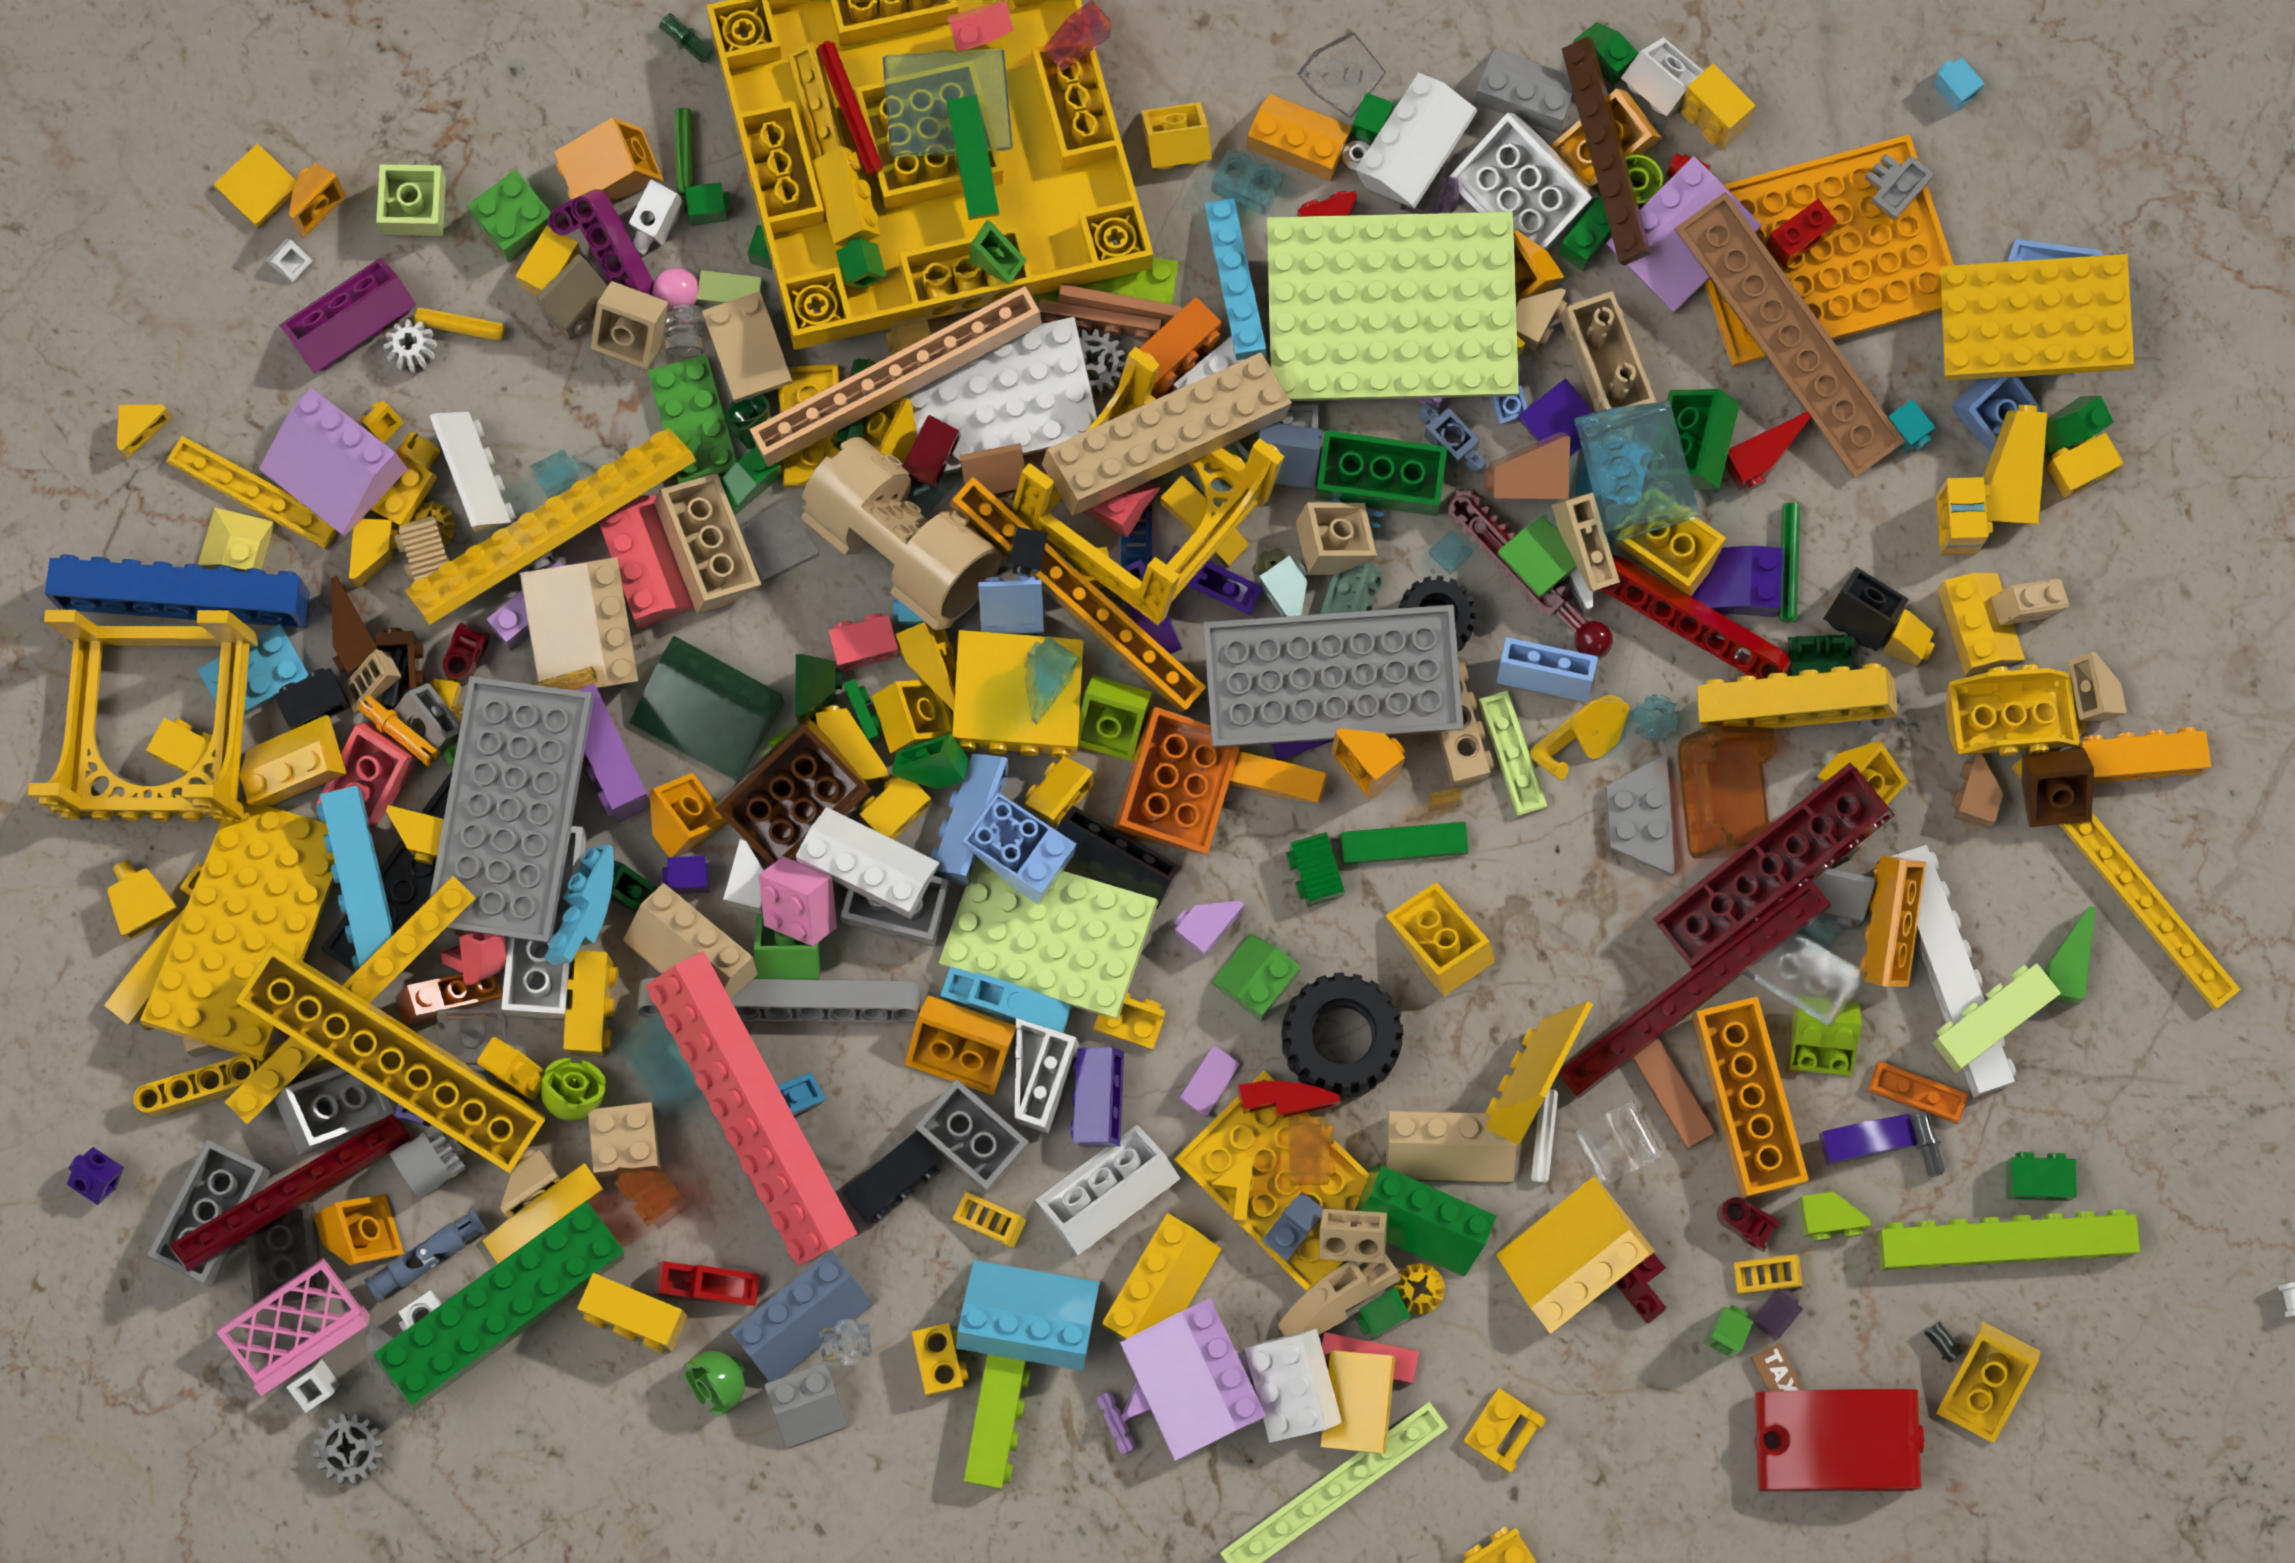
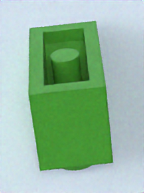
M1731 1305L1730 1309L1724 1306L1720 1309L1704 1344L1732 1359L1741 1352L1753 1321L1747 1318L1748 1313L1734 1305Z

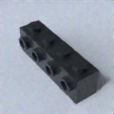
M1072 806L1061 819L1056 830L1076 843L1071 861L1082 866L1089 873L1096 874L1112 883L1115 887L1157 899L1158 905L1156 909L1160 907L1168 896L1182 868L1180 865L1075 806Z

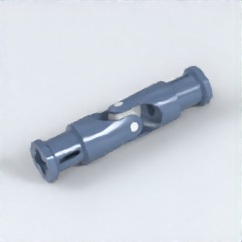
M471 1208L468 1215L454 1224H447L435 1232L428 1241L421 1242L387 1264V1269L373 1278L367 1277L364 1281L376 1300L382 1303L386 1295L399 1287H406L435 1267L440 1260L453 1256L465 1248L466 1242L481 1232L486 1234L489 1231L475 1209ZM416 1255L424 1265L411 1269L410 1262Z

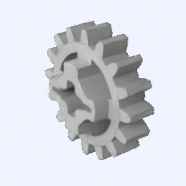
M1094 329L1093 335L1088 336L1086 330H1082L1080 343L1088 378L1095 379L1089 380L1091 391L1097 390V393L1101 396L1103 395V387L1106 386L1112 391L1114 389L1113 380L1120 382L1122 374L1119 371H1123L1125 362L1120 360L1125 358V353L1123 350L1116 351L1119 348L1118 340L1109 342L1110 333L1107 332L1103 337H1100L1098 329ZM1112 357L1113 366L1110 372H1108L1105 364ZM1090 359L1092 362L1098 360V365L1095 366L1092 363L1087 365V360Z
M340 1414L339 1423L331 1418L328 1419L330 1428L328 1430L321 1427L318 1429L323 1435L322 1440H313L315 1445L320 1446V1451L312 1453L314 1458L322 1459L317 1465L318 1470L327 1468L328 1471L325 1477L330 1480L335 1475H338L337 1483L344 1484L346 1477H349L350 1483L355 1485L359 1475L368 1480L369 1474L367 1470L370 1468L377 1471L379 1467L374 1463L375 1459L384 1458L383 1454L377 1452V1448L382 1447L385 1443L382 1440L375 1439L381 1431L378 1428L369 1430L372 1423L369 1419H365L360 1424V1415L354 1414L351 1421L348 1420L346 1414ZM352 1428L361 1430L367 1439H357ZM338 1432L336 1441L333 1445H329L333 1435ZM348 1441L356 1446V1449L350 1452V1457L342 1453V1449L347 1447ZM365 1453H369L366 1461L359 1467V1461ZM330 1459L341 1460L345 1471L337 1469Z

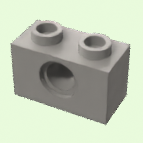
M429 683L407 691L393 710L398 714V719L433 747L440 750L439 756L444 755L442 749L458 742L461 722Z

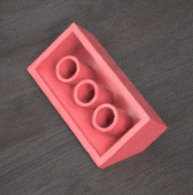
M640 495L598 521L611 557H617L622 588L638 629L695 609L655 508V495Z

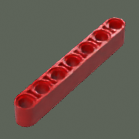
M1612 555L1620 582L1601 588V591L1746 675L1756 677V680L1768 679L1769 674L1786 673L1791 662L1790 657L1784 650L1619 555ZM1633 585L1640 587L1643 593L1635 590ZM1660 601H1664L1667 604H1669L1670 608L1664 607L1660 603ZM1687 617L1694 618L1698 624L1691 623ZM1714 632L1721 634L1724 639L1717 638ZM1741 648L1749 650L1752 655L1745 654ZM1768 664L1775 665L1778 670L1771 669Z

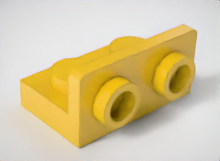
M1127 992L1118 1020L1098 1014L1093 1031L1153 1051L1166 1011L1160 1009L1161 1004L1153 1000L1143 999V1002L1130 999L1131 994Z
M1507 1526L1490 1536L1493 1541L1490 1545L1482 1549L1480 1544H1477L1463 1553L1466 1560L1462 1563H1535L1536 1560L1521 1539L1517 1527L1509 1531Z

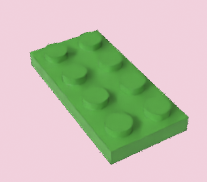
M707 354L647 370L664 430L669 428L689 448L696 460L676 473L679 484L718 473L719 477L724 476L736 464L737 459Z

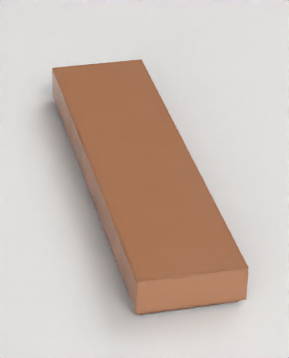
M1065 284L1060 286L1058 296L1059 303L1161 319V326L1169 322L1182 309V307Z
M1659 1039L1632 1058L1686 1149L1715 1134L1714 1129Z

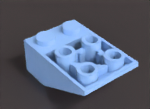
M1020 576L1016 578V581H1004L1000 577L986 578L985 582H978L981 632L1044 637L1041 580H1035L1033 576Z
M998 792L962 841L968 849L1006 883L1038 905L1067 866L1076 848V843Z

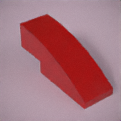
M1259 1081L1239 1084L1237 1088L1243 1114L1274 1107L1276 1118L1282 1119L1339 1106L1340 1104L1338 1094L1302 1083Z
M662 1261L657 1265L653 1295L756 1306L760 1274Z

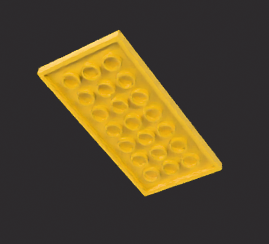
M237 797V801L244 805L243 818H232V822L220 823L140 1021L144 1026L263 1061L276 1027L236 1003L235 1000L272 943H275L303 961L334 883L331 865L336 863L333 852L328 853L326 849L324 835L329 834L326 823L266 805L261 807L248 805L246 799Z

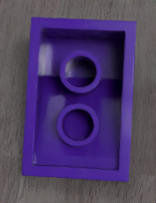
M1765 546L1722 547L1709 574L1691 597L1722 614L1776 617L1781 609L1783 548Z

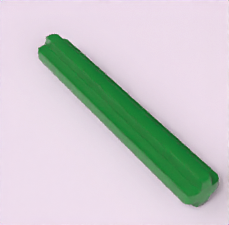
M1793 502L1783 504L1781 521L1783 569L1779 620L1785 623L1797 620L1800 505Z

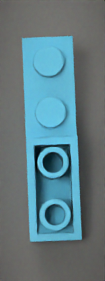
M609 844L590 847L581 858L582 863L577 873L568 882V889L563 899L571 907L564 913L563 923L558 932L549 941V949L544 956L552 965L572 962L581 945L594 944L607 913L613 884L614 855L613 847Z
M951 966L940 995L945 1000L999 1015L1005 1020L1016 1023V1018L1061 1033H1064L1072 1010L1071 1005L1044 994L978 972L974 974Z

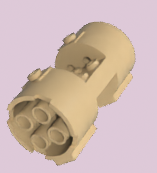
M854 437L840 444L842 451L831 459L826 456L807 482L802 494L806 504L802 507L804 513L801 519L844 555L861 553L867 544L873 546L894 564L891 575L894 587L890 593L934 630L950 628L955 620L964 615L979 600L978 582H985L986 578L996 576L1002 559L1000 550L977 532V528L969 522L970 518L961 511L939 512L938 515L929 520L921 515V509L917 505L906 501L911 488V479L908 476L909 472L901 467L902 463L899 459L890 454H881L861 437Z

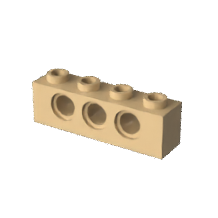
M1459 659L1462 713L1466 724L1463 725L1464 729L1461 731L1436 732L1452 788L1486 780L1489 778L1490 769L1494 768L1491 753L1489 750L1484 751L1482 740L1485 739L1482 722H1476L1473 710H1477L1475 696L1473 692H1468L1465 681L1469 680L1467 668L1464 662L1459 663ZM1461 744H1469L1474 749V754L1463 756L1459 753L1457 747Z

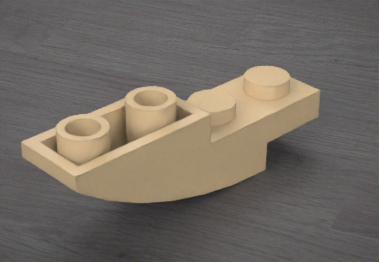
M1386 1253L1384 1263H1363L1357 1266L1355 1261H1349L1309 1289L1286 1313L1278 1324V1328L1283 1336L1316 1328L1318 1335L1347 1320L1348 1316L1345 1310L1400 1281L1399 1273Z

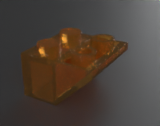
M618 1167L614 1170L619 1177L614 1183L628 1201L633 1198L637 1201L638 1204L633 1208L647 1226L653 1223L657 1229H660L689 1207L665 1173Z

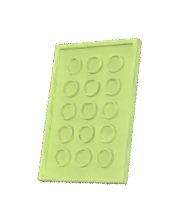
M977 857L970 872V881L964 889L939 964L946 968L951 966L974 974L976 972L1044 994L1073 1007L1118 1020L1156 911L1158 900L1062 871L1038 905L1012 888Z

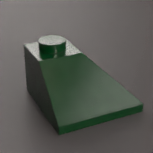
M796 654L795 716L797 723L801 722L806 716L814 722L816 720V713L822 712V708L830 706L837 700V690L843 689V672L837 671L835 661Z

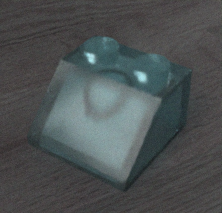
M1047 636L1042 644L1038 641L1034 644L1027 655L1029 659L1024 665L1027 668L1024 680L1031 720L1036 725L1073 678L1079 658L1049 636Z

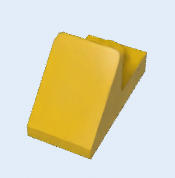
M1249 1156L1245 1157L1211 1184L1212 1189L1236 1191V1196L1229 1195L1227 1214L1233 1215V1223L1245 1224L1247 1218L1253 1157Z

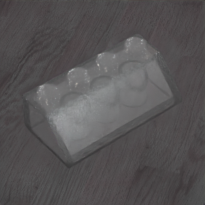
M1797 932L1748 969L1743 975L1830 1026L1853 1001L1868 972L1802 933Z

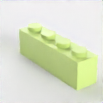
M2037 963L2030 969L2023 965L2010 975L2014 981L2005 988L2000 983L1985 994L1989 1000L1981 1006L1974 1002L1962 1011L1961 1014L1964 1018L1956 1025L1949 1021L1936 1031L1939 1037L1932 1044L1955 1073L2061 994Z

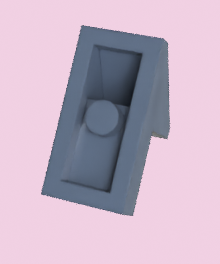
M1301 1192L1284 1210L1282 1216L1261 1242L1287 1262L1321 1220L1323 1208L1305 1193Z

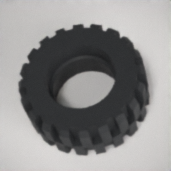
M1334 973L1333 977L1327 978L1324 975L1316 978V982L1312 984L1307 983L1301 988L1300 993L1293 997L1283 1020L1281 1047L1283 1056H1286L1287 1066L1291 1072L1296 1073L1299 1082L1338 1094L1339 1097L1348 1095L1349 1098L1359 1096L1361 1092L1366 1091L1368 1093L1375 1089L1377 1084L1383 1082L1389 1076L1401 1052L1404 1032L1403 1024L1400 1022L1401 1014L1398 1007H1394L1391 1002L1393 998L1387 991L1383 993L1379 989V984L1373 980L1370 983L1362 980L1363 976L1357 974L1349 977L1344 976V973ZM1344 1007L1355 1010L1370 1025L1372 1033L1370 1048L1361 1059L1354 1063L1336 1064L1323 1058L1315 1049L1312 1040L1314 1023L1323 1012L1331 1008Z

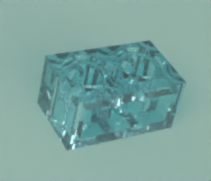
M1227 150L1212 180L1211 192L1226 199L1234 198L1235 203L1266 217L1281 188L1283 175L1279 174V171L1271 165H1259L1253 162L1248 155L1237 151L1233 153ZM1231 170H1237L1242 176L1238 179H1232L1227 176V173ZM1257 183H1265L1270 188L1267 191L1261 192L1256 190L1254 186Z

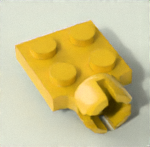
M410 432L401 446L394 451L406 466V472L370 509V511L386 520H391L397 526L410 522L438 478L430 472V469L440 452L439 448L423 436L417 437L419 434Z

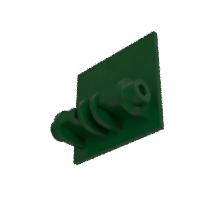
M1850 635L1788 637L1791 676H1798L1799 672L1803 670H1817L1818 673H1828L1834 667H1849L1850 670H1854L1851 651L1854 649V639Z

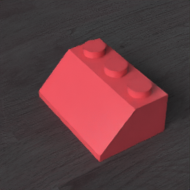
M1148 481L1082 511V513L1127 538L1159 491L1160 486L1152 481Z

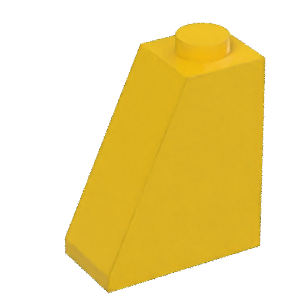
M828 706L822 708V712L816 713L817 726L829 737L868 786L884 784L889 780L888 769L847 708L841 709L840 706Z

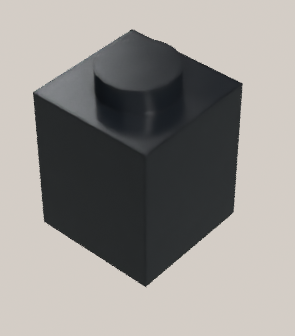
M1016 527L1013 531L1006 567L1013 568L1012 573L1020 576L1031 577V573L1037 574L1041 568L1048 533Z

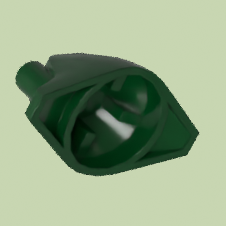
M763 394L737 403L733 401L725 413L728 425L736 437L745 445L746 449H753L756 446L750 429L770 419V404Z

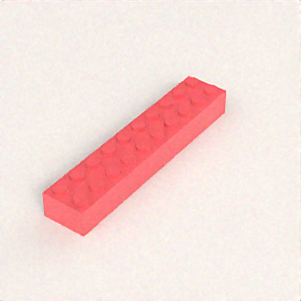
M705 952L698 953L674 965L647 983L645 986L651 1001L657 1006L662 1015L665 1027L675 1039L682 1058L688 1063L695 1076L696 1084L702 1089L707 1098L713 1115L720 1122L727 1141L733 1146L741 1161L742 1169L752 1181L758 1198L765 1205L771 1216L773 1226L779 1231L787 1246L789 1255L794 1259L797 1266L857 1235L858 1233Z

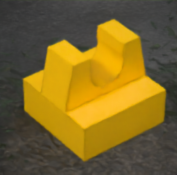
M381 400L380 403L376 401L372 405L374 409L367 416L363 415L360 421L372 435L385 443L403 425L404 421L389 404Z

